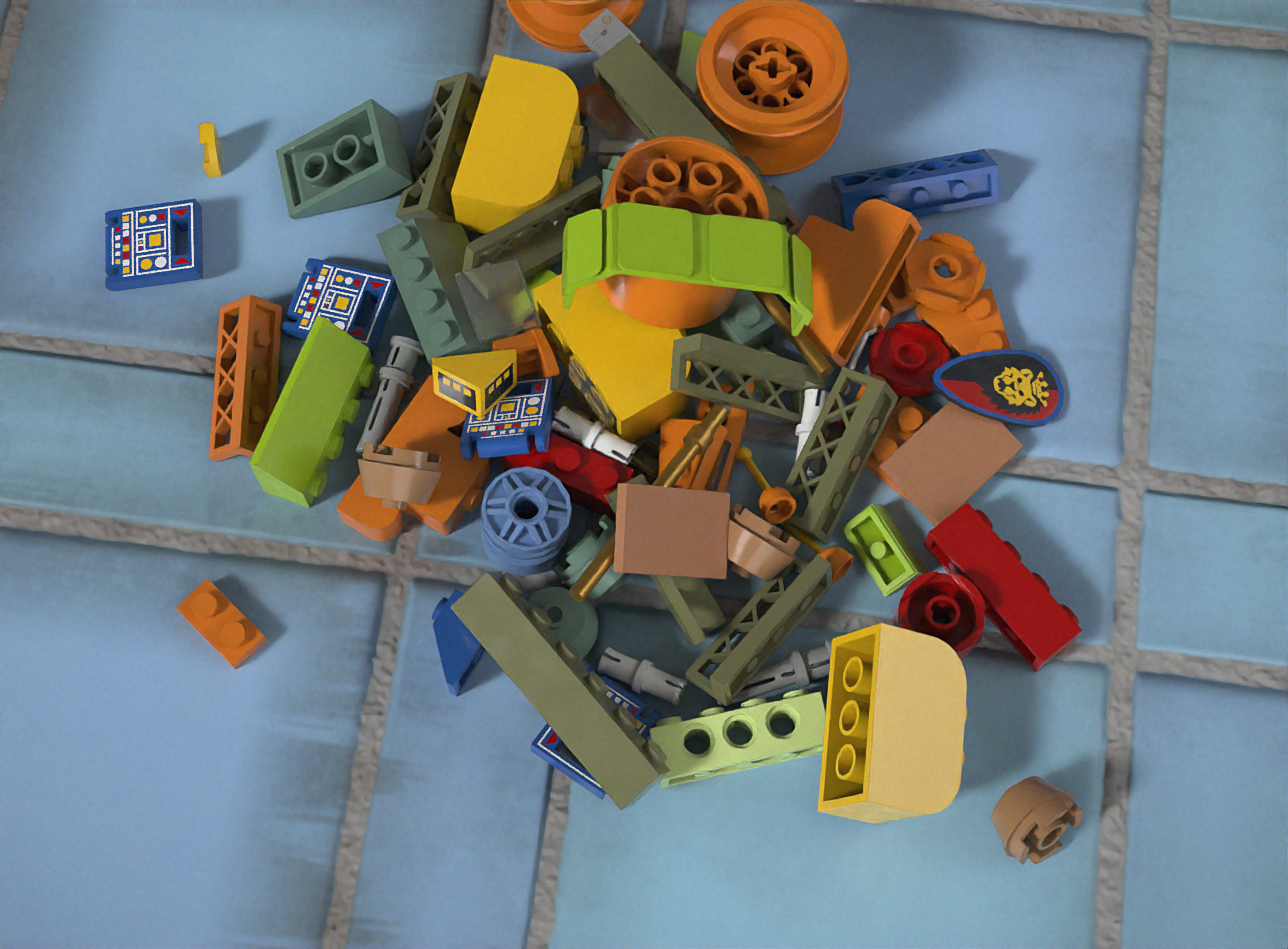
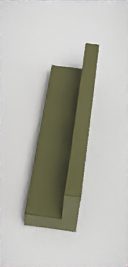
M469 72L437 80L410 167L413 184L404 188L396 213V217L404 222L412 218L419 219L425 217L428 220L456 223L451 191L485 86L483 82ZM452 91V95L446 101L448 92ZM442 125L441 130L436 134V131ZM432 159L431 164L425 169L426 164ZM421 194L419 204L414 205L416 198Z
M595 175L468 243L462 268L463 276L487 302L543 271L545 268L561 261L563 255V232L567 220L584 212L601 208L598 203L603 186L601 180Z
M704 333L676 339L673 342L670 390L798 425L801 424L805 390L827 387L828 376L821 379L809 365ZM687 361L695 365L702 377L695 384L685 381ZM721 371L727 374L734 386L728 393L723 392L715 378ZM753 380L757 381L765 395L759 402L754 400L747 387ZM784 390L793 392L792 412L786 410L778 396Z
M846 367L842 368L783 486L793 498L806 493L809 501L802 518L792 515L783 523L802 530L812 540L827 544L899 398L885 381ZM850 381L865 386L866 389L861 399L846 406L843 396ZM843 418L846 429L842 437L828 443L825 432L829 424ZM825 456L828 466L824 474L809 480L806 470L810 462Z
M642 473L625 482L649 485ZM618 487L604 494L615 516ZM650 575L688 643L695 646L706 640V634L727 622L703 578Z
M817 554L808 564L794 555L796 560L772 580L765 582L685 672L686 679L725 706H728L833 585L832 569L829 561ZM793 570L800 573L784 591L783 581ZM774 603L758 621L757 611L763 604ZM748 633L731 651L730 641L737 634ZM726 647L727 652H721ZM721 663L711 674L710 679L702 675L710 664Z

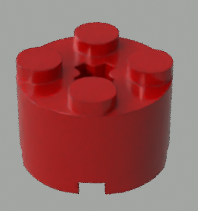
M938 571L928 572L918 576L906 587L895 612L893 626L943 640L956 652L962 661L971 653L982 634L985 625V603L977 587L964 576L952 573V575L938 573ZM943 616L947 621L945 624L942 622L936 623L932 617L939 619Z

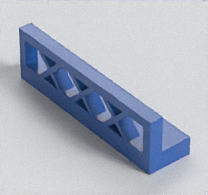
M985 149L831 177L832 188L840 201L841 223L843 228L847 230L855 229L853 226L855 210L867 200L877 199L911 212L914 217L1000 202L998 164Z

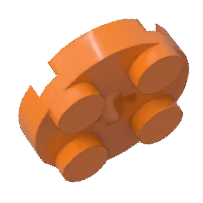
M945 232L931 234L929 239H924L921 242L918 240L914 243L903 263L902 277L905 282V293L910 299L918 301L929 308L953 313L962 312L969 303L975 300L984 284L986 277L983 259L981 262L979 261V258L974 253L975 247L966 239ZM941 265L948 267V273L953 275V277H941L935 270H939Z

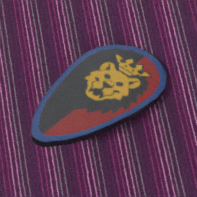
M1001 349L959 356L943 364L930 376V382L934 390L948 401L977 415L1009 425L1026 428L1043 427L1058 416L1063 406L1064 390L1059 375L1049 362L1038 354L1026 350Z

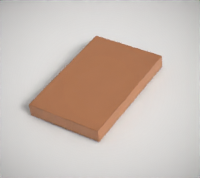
M949 401L879 467L935 527L969 499L1023 445L1002 422L977 415Z
M618 483L613 572L726 579L730 493Z

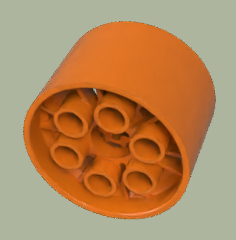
M687 136L657 137L644 141L630 149L617 163L600 208L602 210L610 207L612 203L631 202L684 209L690 213L711 216L713 214L769 220V207L765 192L750 168L726 149L714 143ZM617 274L596 282L605 297L623 313L640 322L668 329L697 327L716 319L730 307L739 289L623 274Z

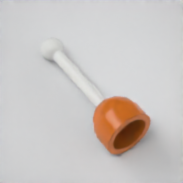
M879 305L858 342L847 365L848 369L855 370L868 337L877 335L878 332L883 331L887 326L891 313L883 306ZM850 384L848 385L844 396L849 394L851 389Z

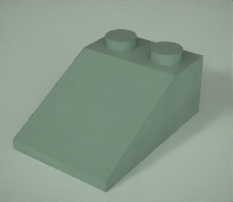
M372 99L276 150L289 217L294 220L379 201L413 184L398 117Z

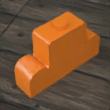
M867 200L855 210L853 216V226L855 229L853 231L818 216L810 215L797 235L811 250L814 316L809 325H804L802 329L829 363L840 369L846 366L923 229L911 212L882 200Z
M429 375L381 443L382 446L441 455L439 472H443L426 505L407 503L406 510L381 507L382 498L364 495L359 474L336 507L342 522L372 540L387 542L394 539L403 527L402 513L404 512L443 535L451 534L465 512H472L477 507L483 496V490L481 489L491 476L489 458H479L477 448H475L473 459L464 460L462 458L460 441L467 411L434 394L433 375Z

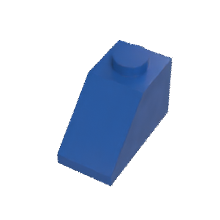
M455 589L449 599L443 597L437 604L432 614V620H434L432 625L447 686L450 693L458 697L485 654L486 649L450 608L464 594Z

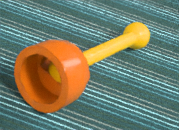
M748 447L738 448L735 454L736 459L741 463H745L763 490L759 498V506L767 521L776 524L789 519L796 510V501L792 495L782 486L770 487L751 459V450Z
M783 522L779 523L812 551L831 563L832 583L840 580L851 567L854 556L845 549L838 546L823 549L800 529Z

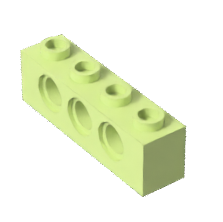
M798 689L784 694V699L767 703L766 698H757L742 703V709L725 712L723 707H716L700 712L698 714L699 718L682 721L681 717L676 716L656 722L657 727L649 729V739L655 742L665 753L667 760L664 763L671 770L659 781L660 788L821 754L823 751L826 716L821 691L809 694L808 689ZM784 718L791 722L794 731L788 735L781 736L772 731L770 723L774 719ZM735 727H742L750 733L752 739L744 745H737L729 740L727 733ZM699 736L707 741L709 748L702 754H692L685 748L684 744L689 738Z

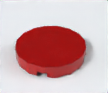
M909 322L897 323L894 328H889L886 331V328H884L883 331L878 332L870 344L868 356L870 372L885 378L886 383L900 396L917 397L934 391L930 382V376L935 370L950 361L951 355L948 346L946 348L941 342L942 337L936 331L922 324Z

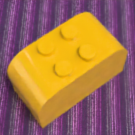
M494 54L451 191L456 223H461L463 229L482 233L476 235L483 236V234L493 231L575 186V180L571 179L574 168L580 169L585 153V146L581 145L584 126L580 125L579 98L576 86L564 72L554 67Z
M562 273L533 289L535 319L539 324V328L542 329L550 344L555 343L559 349L556 351L557 357L600 421L606 424V430L633 444L641 437L646 438L660 430V424L667 418L677 419L682 414L687 405L689 395L670 390L673 342L676 339L687 337L685 329L660 328L628 316L605 297L596 282L577 288L569 309L563 308ZM687 361L685 381L690 383L691 362Z
M884 623L832 639L817 812L880 824L938 813L953 802L960 787L962 766L965 759L963 741L964 725L967 719V681L960 658L947 643L933 636Z

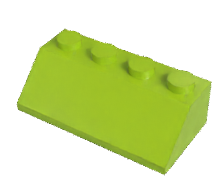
M318 315L249 462L264 492L310 508L315 496L320 497L328 479L326 470L331 459L337 460L344 444L343 432L348 423H354L360 409V401L358 399L364 387H370L376 373V365H374L369 348L326 318Z

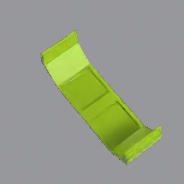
M631 202L612 203L610 207L602 210L593 209L568 218L565 225L562 255L563 308L569 309L577 288L617 274L780 294L790 303L792 336H798L804 325L808 326L814 316L811 250L795 234L791 236L786 231V225H780L774 221L713 214L712 216L696 214L684 209Z

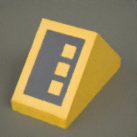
M509 349L432 358L434 394L482 419L517 385L516 350Z

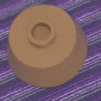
M364 443L362 460L358 459L364 495L382 498L381 507L406 510L407 503L426 505L443 472H439L441 455Z
M736 502L729 513L727 558L730 559L727 567L748 580L754 574L769 582L796 560L794 554L802 542L777 525L768 522L767 519L749 511L750 509Z
M1031 776L1011 786L1004 792L992 812L991 819L1006 854L1010 857H1016L1022 865H1024L1028 858L1036 865L1052 856L1063 846L1058 839L1069 824L1073 828H1078L1083 817V811L1074 802V796L1071 792L1038 776Z

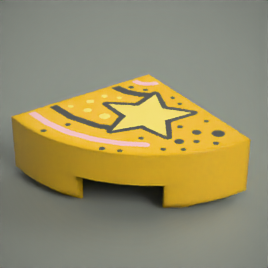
M214 122L200 123V126H198L199 143L204 144L205 162H203L205 173L208 177H221V139Z

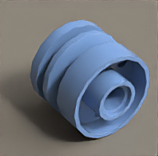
M532 467L510 469L495 477L484 493L481 504L480 530L483 550L493 564L505 572L528 576L546 571L561 558L565 552L569 537L572 513L569 493L561 481L545 470Z

